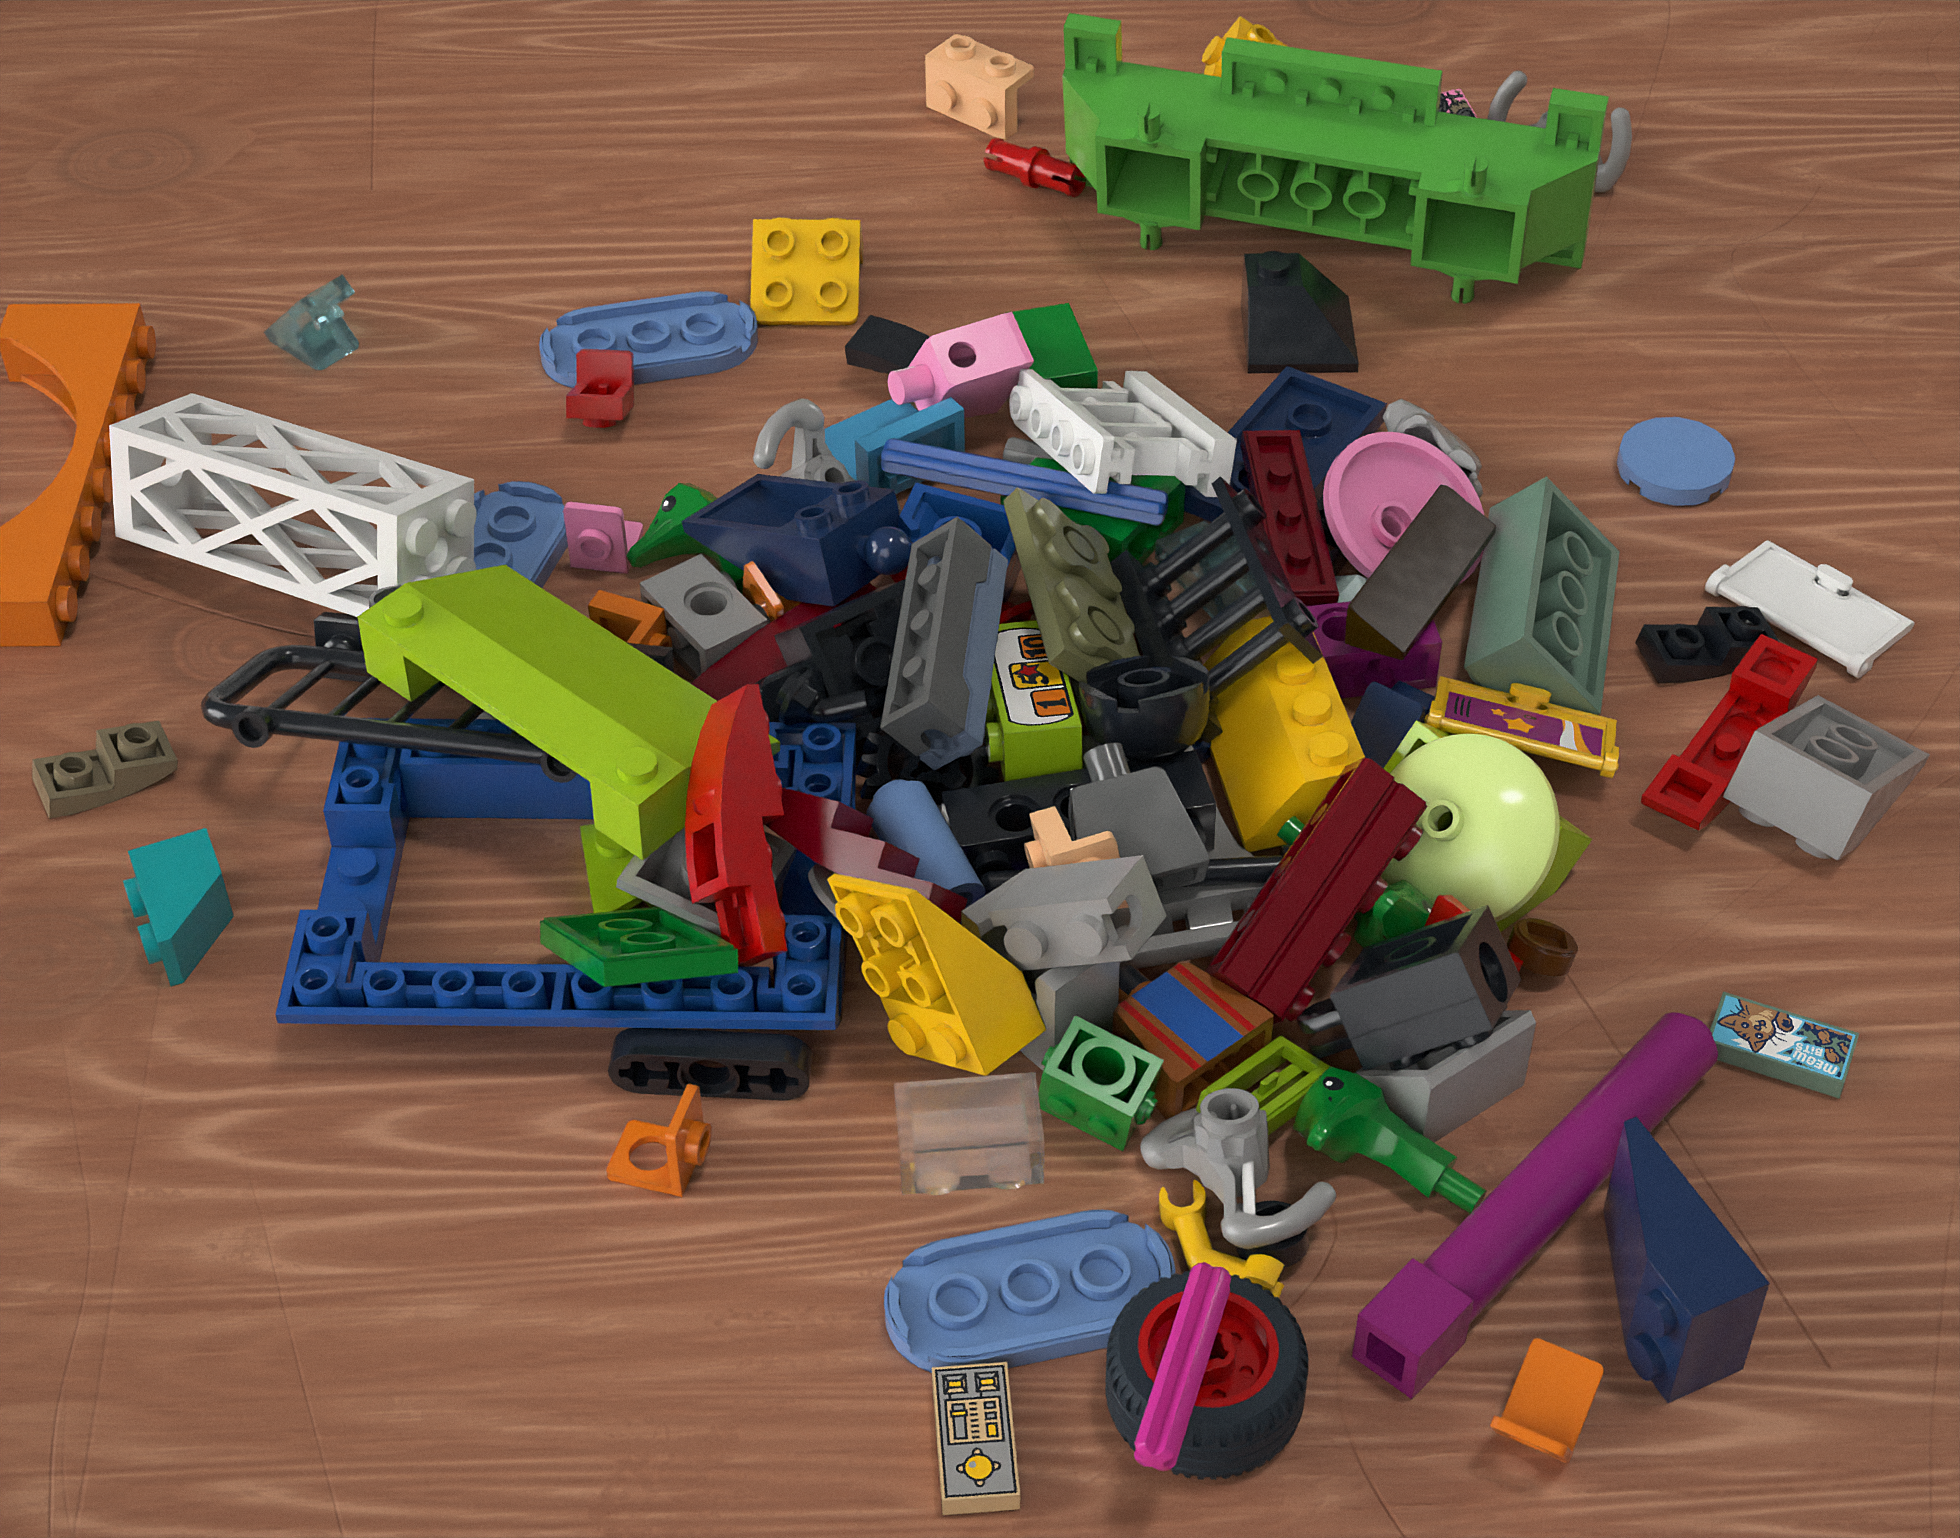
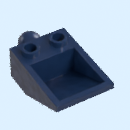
M757 474L682 521L686 534L744 571V565L753 561L773 591L785 599L833 607L879 575H895L902 572L909 564L912 546L908 535L898 526L900 514L895 490L869 487L867 482L861 480L833 483Z

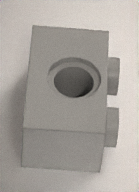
M702 554L639 583L641 601L664 608L667 636H670L672 639L673 657L694 679L756 631L770 623L765 610L758 604L752 605L738 591L730 575L725 571L719 572Z

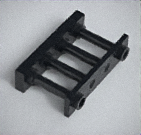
M1221 476L1211 484L1224 513L1157 565L1149 562L1143 566L1127 550L1110 562L1112 571L1122 586L1120 596L1126 612L1134 624V632L1143 655L1150 658V667L1171 668L1170 656L1185 657L1203 664L1201 657L1264 609L1268 608L1274 622L1208 671L1210 688L1207 724L1201 737L1197 740L1200 744L1203 741L1210 742L1223 732L1213 708L1219 703L1217 696L1289 641L1313 664L1323 657L1312 633L1319 628V625L1306 605L1299 598L1295 597L1261 524L1267 518L1266 512L1250 491L1243 489L1237 493ZM1235 535L1240 546L1239 549L1170 601L1167 594L1172 591L1170 584ZM1251 571L1256 585L1185 638L1182 633L1187 627L1185 620Z

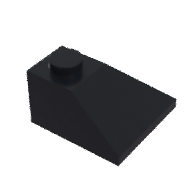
M1280 251L1244 253L1241 315L1248 373H1281L1286 366L1305 373L1358 372L1359 362L1349 296L1299 253H1283Z

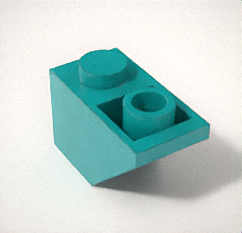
M207 828L128 851L136 877L123 880L134 919L148 915L150 923L137 926L149 965L163 961L171 987L185 982L234 917L223 875Z

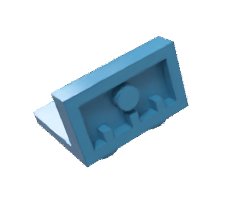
M952 397L921 411H918L910 403L897 405L893 399H890L825 428V443L834 458L845 466L849 475L854 480L865 481L869 487L894 489L895 494L914 486L915 482L921 483L925 480L890 474L882 470L881 454L886 441L896 438L965 452L964 408Z

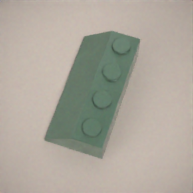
M1546 476L1490 507L1488 519L1496 525V533L1482 553L1464 668L1476 685L1510 693L1511 684L1520 683L1549 691L1551 697L1548 703L1599 715L1601 714L1620 551Z

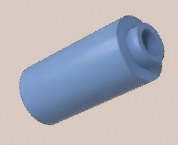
M898 779L879 788L867 809V816L874 819L872 828L879 840L920 858L914 878L935 883L967 898L965 909L984 897L985 888L926 786L919 781Z

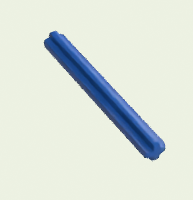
M896 438L886 441L881 454V467L886 473L1007 497L1018 487L1038 500L1046 498L1058 507L1154 526L1163 523L1168 508V494L1163 490L1132 484H1119L1116 481L1109 480L1106 494H1093L1069 472Z

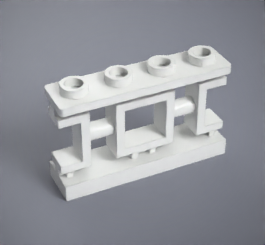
M1033 369L1020 370L1018 386L1013 387L1009 401L1010 414L1014 424L1093 494H1106L1109 477H1112L1119 484H1131L1132 475L1175 476L1185 485H1192L1205 497H1217L1211 483L1220 476L1230 485L1237 440L1147 371H1125L1123 388L1114 381H1103L1102 389L1060 388L1052 380L1042 378Z

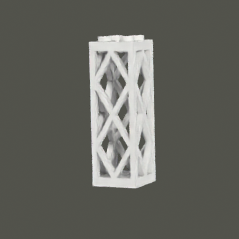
M193 393L109 425L116 537L355 617L369 609V596L381 588L476 570L474 562V525L477 512L474 505V479ZM211 433L236 435L216 445H212ZM257 440H261V442L267 448H251L243 446H246ZM293 445L298 446V447H301V448H305V449H308V450H311V451L297 450ZM166 458V465L161 467L163 460ZM270 468H285L291 475ZM318 470L355 472L356 474L330 483ZM382 477L391 487L361 485ZM416 483L427 487L421 489ZM249 484L295 499L272 508ZM314 509L335 532L291 519V517ZM369 522L377 524V530ZM195 528L222 529L223 531L203 539ZM252 534L262 545L228 543ZM292 540H295V541H298V542H301V543H304V544H307V545H310V546H313V547H316V548H300V547H297ZM268 565H283L289 572ZM315 567L351 570L324 579ZM378 575V585L354 584Z

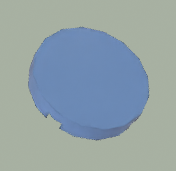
M1657 417L1637 423L1624 434L1619 447L1617 466L1620 477L1628 486L1631 480L1635 485L1641 487L1640 495L1654 502L1672 506H1685L1707 502L1710 499V494L1720 491V494L1724 492L1729 486L1736 458L1731 444L1717 430L1701 422L1685 418Z

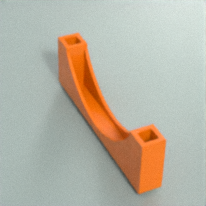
M140 303L8 304L0 326V352L9 382H24L43 392L67 412L77 427L73 446L67 460L52 483L23 511L0 526V647L61 646L68 622H73L76 619L80 581L88 579L90 571L89 551L92 541H99L102 508L104 503L111 502L113 496L109 425L135 416L134 403L137 393H143L145 390V366L147 360L153 359L156 353L155 331L153 326L145 324Z

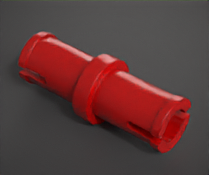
M997 137L993 138L986 147L985 153L998 156L996 160L984 157L986 169L1020 178L1024 186L1034 189L1044 186L1074 198L1079 196L1085 187L1086 182L1074 179L1075 175L1086 178L1074 163L1050 156L1047 149L1038 146L1028 149Z

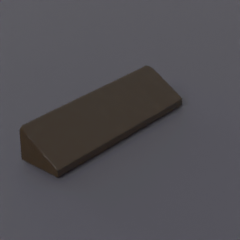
M1441 484L1349 603L1346 617L1345 644L1404 660L1495 535L1496 525L1453 489Z

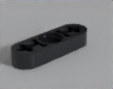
M629 1028L621 1031L614 1038L608 1075L618 1087L638 1094L682 1096L687 1084H692L700 1087L701 1097L792 1100L802 1096L809 1088L813 1053L804 1041L786 1034ZM710 1060L724 1064L726 1067H706L695 1061Z

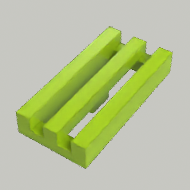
M1279 1036L1201 1091L1196 1111L1201 1113V1102L1210 1093L1227 1088L1246 1090L1283 1064L1287 1059L1292 1064L1279 1073L1273 1072L1261 1081L1259 1088L1251 1093L1258 1100L1259 1109L1266 1111L1269 1136L1297 1115L1305 1094L1329 1065L1283 1036Z

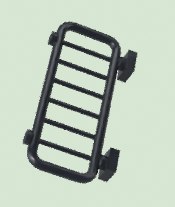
M323 612L314 619L316 646L285 645L266 649L252 657L211 689L201 702L203 716L208 722L217 727L233 730L236 739L250 748L262 746L275 734L541 764L545 775L559 783L569 782L578 774L514 730L510 734L467 730L466 728L484 712L483 709L474 703L449 727L405 723L446 685L441 681L412 702L408 701L387 721L345 716L382 684L381 681L367 672L358 618L349 614ZM628 643L674 673L673 647ZM293 669L312 670L268 707L235 704L276 672ZM322 678L363 682L327 714L286 710L288 706Z

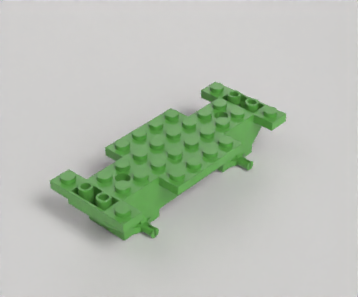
M1074 13L1068 14L1063 27L1065 70L1062 75L1066 154L1069 156V162L1074 163L1086 177L1083 178L1075 175L1074 179L1086 182L1085 186L1094 187L1097 190V213L1123 217L1139 224L1140 245L1143 249L1147 250L1149 241L1150 250H1156L1161 247V228L1177 226L1201 230L1205 215L1412 250L1410 266L1437 270L1453 277L1451 298L1459 303L1463 288L1462 304L1473 300L1475 281L1492 279L1518 284L1521 269L1536 261L1582 268L1609 96L1553 88L1549 101L1546 128L1439 112L1442 70L1227 37L1222 50L1221 77L1122 62L1121 21Z

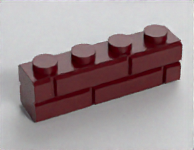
M1363 757L1345 766L1205 972L1270 1011L1274 1015L1273 1024L1283 1022L1284 1019H1287L1289 1022L1294 1021L1306 1009L1315 994V989L1308 983L1322 964L1326 968L1330 967L1349 945L1352 935L1346 932L1345 928L1357 910L1365 914L1384 893L1388 882L1380 876L1392 858H1395L1397 861L1402 860L1421 838L1423 829L1416 823L1427 808L1426 802L1404 784L1397 783L1394 776L1372 759Z

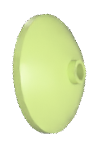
M1457 734L1442 737L1423 745L1409 754L1390 773L1395 777V781L1404 784L1426 802L1427 808L1416 823L1423 829L1422 836L1417 844L1402 860L1397 861L1395 858H1392L1380 876L1388 882V885L1406 880L1433 904L1439 895H1452L1471 911L1488 905L1496 922L1517 911L1535 894L1545 880L1555 858L1559 841L1560 819L1552 787L1543 771L1530 757L1501 739L1481 734ZM1451 811L1453 820L1450 827L1439 832V818L1444 813Z

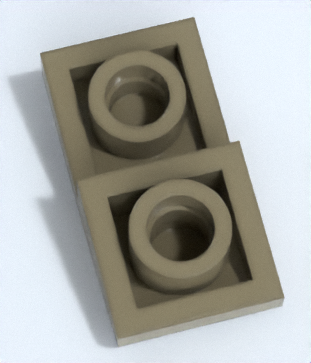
M159 720L132 723L120 727L96 730V749L69 752L56 756L32 759V779L47 815L51 819L97 808L134 794L177 770L178 759Z

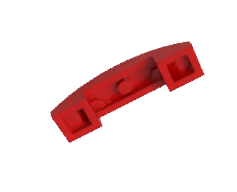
M1761 634L1732 672L1730 687L1725 696L1680 757L1675 754L1670 756L1642 794L1641 804L1698 831L1706 827L1731 802L1724 798L1723 795L1755 730L1795 708L1817 667L1818 659Z

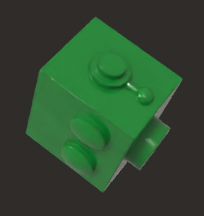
M1075 1015L1060 1043H1057L1055 1047L1050 1046L1044 1055L1041 1064L1045 1067L1042 1073L1036 1107L1124 1151L1137 1125L1144 1124L1151 1117L1158 1103V1100L1155 1099V1090L1164 1060Z

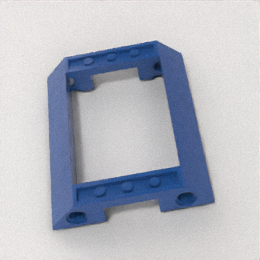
M367 718V719H376V720H385V721H387V720H389L390 718ZM409 718L405 723L449 727L457 719ZM475 719L466 728L467 730L510 734L513 731L498 719ZM769 722V735L780 741V751L773 756V760L782 788L838 801L856 810V723L801 722L785 725L782 722ZM339 742L323 810L332 847L317 910L300 909L275 1014L278 1023L836 1030L841 1023L848 932L820 901L810 885L808 873L817 863L798 849L783 882L781 910L785 917V940L788 951L773 957L774 988L771 987L770 967L738 966V973L603 987L571 964L380 962L410 818L594 819L590 782L579 774L569 782H555L545 775L541 764Z

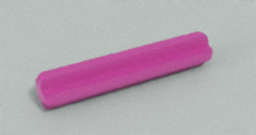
M1202 1262L1191 1268L1135 1440L1136 1449L1134 1457L1144 1467H1154L1160 1471H1168L1176 1465L1230 1292L1231 1276L1223 1267H1213Z

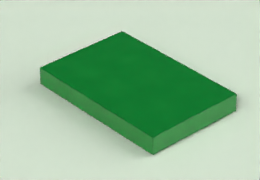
M660 907L545 917L544 920L540 921V944L603 987L738 973L737 948L701 926Z

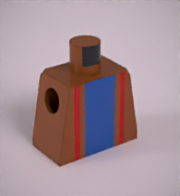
M1178 963L1152 982L1134 966L1127 965L1119 969L1118 1006L1113 1012L1112 1034L1164 1060L1155 1090V1099L1158 1100L1156 1108L1167 1120L1183 1111L1197 1108L1201 1091L1268 1045L1272 1038L1274 1015L1266 1008L1191 963Z

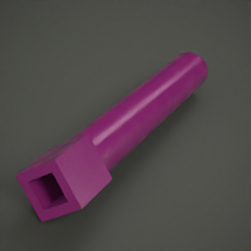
M1671 1012L1663 1015L1422 1264L1412 1258L1358 1313L1352 1357L1410 1399H1413L1466 1343L1469 1324L1612 1174L1624 1121L1637 1116L1650 1133L1715 1065L1718 1059V1049L1709 1028L1699 1019L1682 1013Z

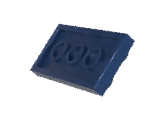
M1286 366L1227 432L1237 440L1230 486L1237 493L1243 489L1250 491L1240 448L1243 431L1300 430L1316 500L1318 501L1323 495L1326 475L1335 458L1356 439L1375 433L1384 422L1383 415L1386 411L1387 403ZM1192 485L1185 486V512L1210 522L1224 513L1217 497H1205Z

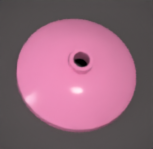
M1377 432L1356 439L1335 458L1324 482V512L1331 534L1344 556L1368 579L1441 484L1453 489L1483 515L1484 512L1472 483L1449 456L1434 445L1404 433ZM1482 553L1458 585L1475 571L1482 558Z

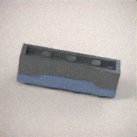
M958 516L912 543L880 727L915 756L919 755L920 760L934 771L959 757L970 755L983 743L1008 559L995 548L992 549L986 540Z

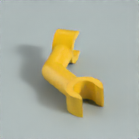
M1193 1180L1194 1203L1187 1207L1173 1205L1168 1199L1165 1187H1161L1159 1191L1161 1221L1166 1227L1177 1232L1190 1271L1192 1267L1202 1262L1213 1267H1223L1231 1276L1233 1274L1239 1275L1241 1279L1247 1278L1251 1280L1252 1284L1258 1283L1262 1286L1263 1290H1269L1274 1297L1279 1298L1284 1284L1277 1280L1284 1267L1283 1263L1263 1254H1254L1249 1256L1247 1260L1213 1250L1204 1224L1206 1218V1192L1198 1181Z

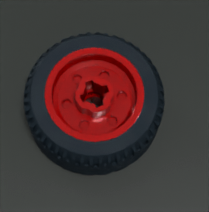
M1185 1271L1182 1275L1172 1274L1171 1278L1163 1277L1158 1282L1149 1284L1148 1288L1141 1289L1123 1307L1109 1335L1105 1382L1107 1405L1118 1432L1122 1435L1125 1442H1129L1130 1447L1134 1451L1136 1449L1135 1440L1190 1271ZM1233 1274L1231 1276L1229 1296L1177 1462L1170 1469L1172 1474L1175 1475L1180 1473L1185 1475L1186 1478L1198 1476L1200 1480H1204L1205 1477L1217 1480V1477L1220 1476L1226 1479L1231 1475L1240 1476L1243 1471L1249 1473L1256 1467L1263 1466L1266 1460L1270 1461L1284 1448L1301 1420L1309 1369L1308 1351L1299 1324H1297L1294 1315L1290 1313L1289 1308L1286 1305H1282V1301L1278 1297H1274L1269 1290H1263L1262 1286L1258 1283L1252 1284L1251 1280L1247 1278H1239V1275Z

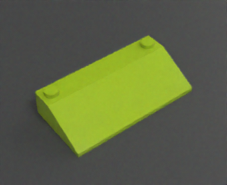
M507 565L405 583L357 616L366 669L369 674L410 702L441 681L590 782L595 828L641 860L646 859L685 827L686 797L691 764L699 734L711 705L717 702L714 698ZM769 735L772 755L774 756L780 751V741Z

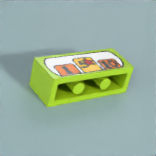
M1037 620L999 624L991 679L992 685L985 721V741L989 762L1000 761L1004 781L1083 769L1082 724L1067 674L1049 664Z

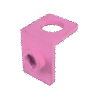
M567 502L563 509L571 567L628 574L631 564L627 559V553L642 538L644 533L642 523L624 521L623 510L619 507Z

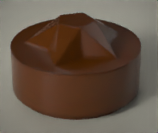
M1534 918L1516 922L1506 944L1512 953L1524 961L1522 964L1524 968L1534 974L1538 973L1555 977L1566 975L1569 972L1578 951L1577 943L1566 930L1551 922Z

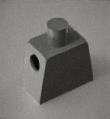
M1120 743L1100 745L1085 753L1084 760L1092 783L1078 786L1070 791L1068 817L1071 840L1075 841L1105 831L1112 832L1117 841L1120 858L1144 856L1158 893L1204 881L1210 861L1207 850L1165 770L1162 767H1151L1131 773Z

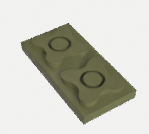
M1017 487L1003 501L1048 662L1077 681L1087 684L1086 673L1092 668L1113 660L1140 656L1133 637L1135 627L1130 617L1126 614L1120 596L1122 586L1112 571L1107 555L1110 550L1108 543L1093 527L1079 525L1070 520L1050 500L1046 498L1038 500Z

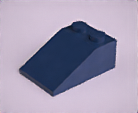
M1637 1116L1626 1120L1623 1124L1604 1204L1605 1224L1628 1358L1636 1373L1646 1381L1651 1380L1666 1402L1671 1403L1743 1370L1770 1283Z

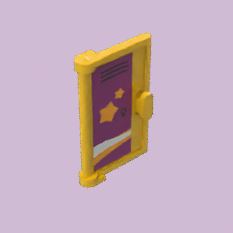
M1439 676L1434 701L1432 700L1429 713L1424 718L1425 724L1456 735L1481 734L1491 736L1513 745L1520 751L1599 770V776L1611 779L1618 770L1619 747L1615 746L1617 720L1548 703L1551 697L1549 691L1520 683H1512L1510 693Z

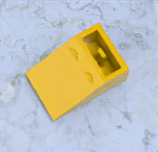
M833 874L827 878L837 901L835 905L837 918L843 928L853 936L864 961L861 966L863 976L872 990L879 995L890 1019L887 1024L889 1034L894 1043L905 1054L987 1076L1046 1031L1022 971L914 889L840 874Z

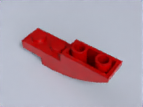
M747 684L711 705L700 731L694 752L686 797V864L692 904L715 902L722 939L738 949V966H754L788 951L785 940V917L779 907L772 873V850L766 841L764 825L784 816L781 801L782 784L775 770L769 740V718L763 709L759 684Z

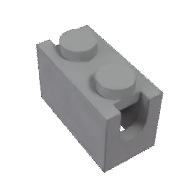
M1143 855L1025 869L988 910L994 926L1006 925L1008 931L1004 936V945L1009 953L1006 957L1010 963L1021 971L1132 960L1167 917ZM1126 900L1129 908L1117 909Z

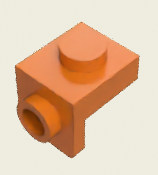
M598 590L589 602V619L626 643L672 647V639L670 636H667L664 608L603 590Z

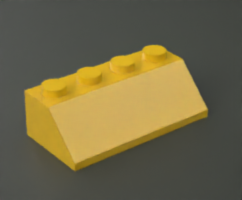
M1271 615L1247 622L1230 635L1203 666L1208 671L1274 622ZM1290 641L1217 696L1219 703L1213 707L1223 732L1211 740L1209 751L1242 844L1248 852L1286 845L1277 836L1281 827L1293 816H1296L1302 823L1306 824L1345 766L1365 757L1324 656L1313 664Z

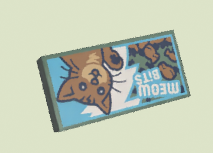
M1727 992L1722 994L1710 1029L1718 1049V1061L1839 1099L1859 1037L1857 1032Z

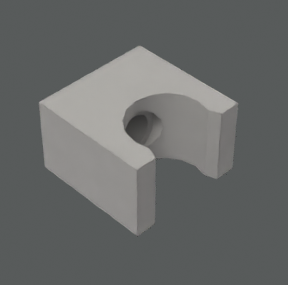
M1022 872L961 911L962 926L1006 960V956L1009 953L1004 945V936L1008 930L1006 925L994 926L988 910ZM1120 961L1022 971L1046 1031L1020 1051L1042 1071H1044L1045 1067L1041 1064L1045 1053L1050 1046L1055 1047L1057 1043H1060L1075 1015L1112 1033L1113 1012L1118 1006Z

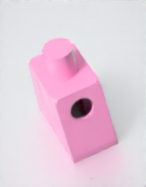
M1009 312L942 332L926 339L908 368L890 372L888 388L893 401L897 405L915 402L918 411L952 397L964 408V418L991 414L999 411L1011 394L1013 387L1018 384L1020 370L1029 369L1034 360L1013 313Z

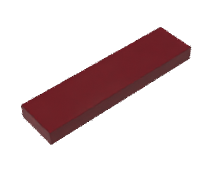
M1300 430L1243 431L1240 448L1249 489L1266 512L1267 518L1261 524L1295 597L1299 598L1306 607L1338 603L1339 592Z

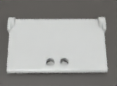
M1766 540L1731 567L1724 564L1711 574L1705 585V591L1716 597L1722 595L1739 606L1758 607L1767 622L1847 667V673L1856 678L1862 677L1871 670L1874 660L1909 633L1915 624L1914 621L1853 588V579L1827 564H1820L1817 568L1769 540Z

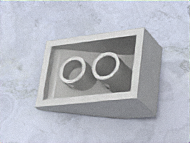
M1817 695L1755 730L1723 797L1740 806L1739 812L1746 819L1765 827H1773L1775 825L1796 837V844L1805 852L1823 859H1830L1832 857L1840 860L1861 844L1924 767L1930 754Z

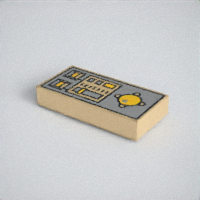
M1007 1362L932 1367L943 1515L1020 1510V1487Z

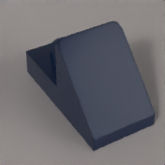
M1400 680L1391 689L1378 682H1372L1366 688L1351 721L1365 758L1372 759L1384 768L1415 721L1424 723V718L1429 713L1432 700L1434 701L1435 697Z

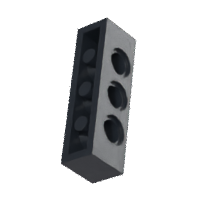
M1196 750L1186 751L1174 757L1158 761H1127L1131 773L1151 767H1162L1165 770L1206 850H1214L1216 801ZM1083 768L941 792L942 816L979 880L980 876L988 871L1029 869L1024 843L1035 840L1029 813L1055 806L1071 838L1068 817L1070 791L1078 786L1092 782L1088 769Z

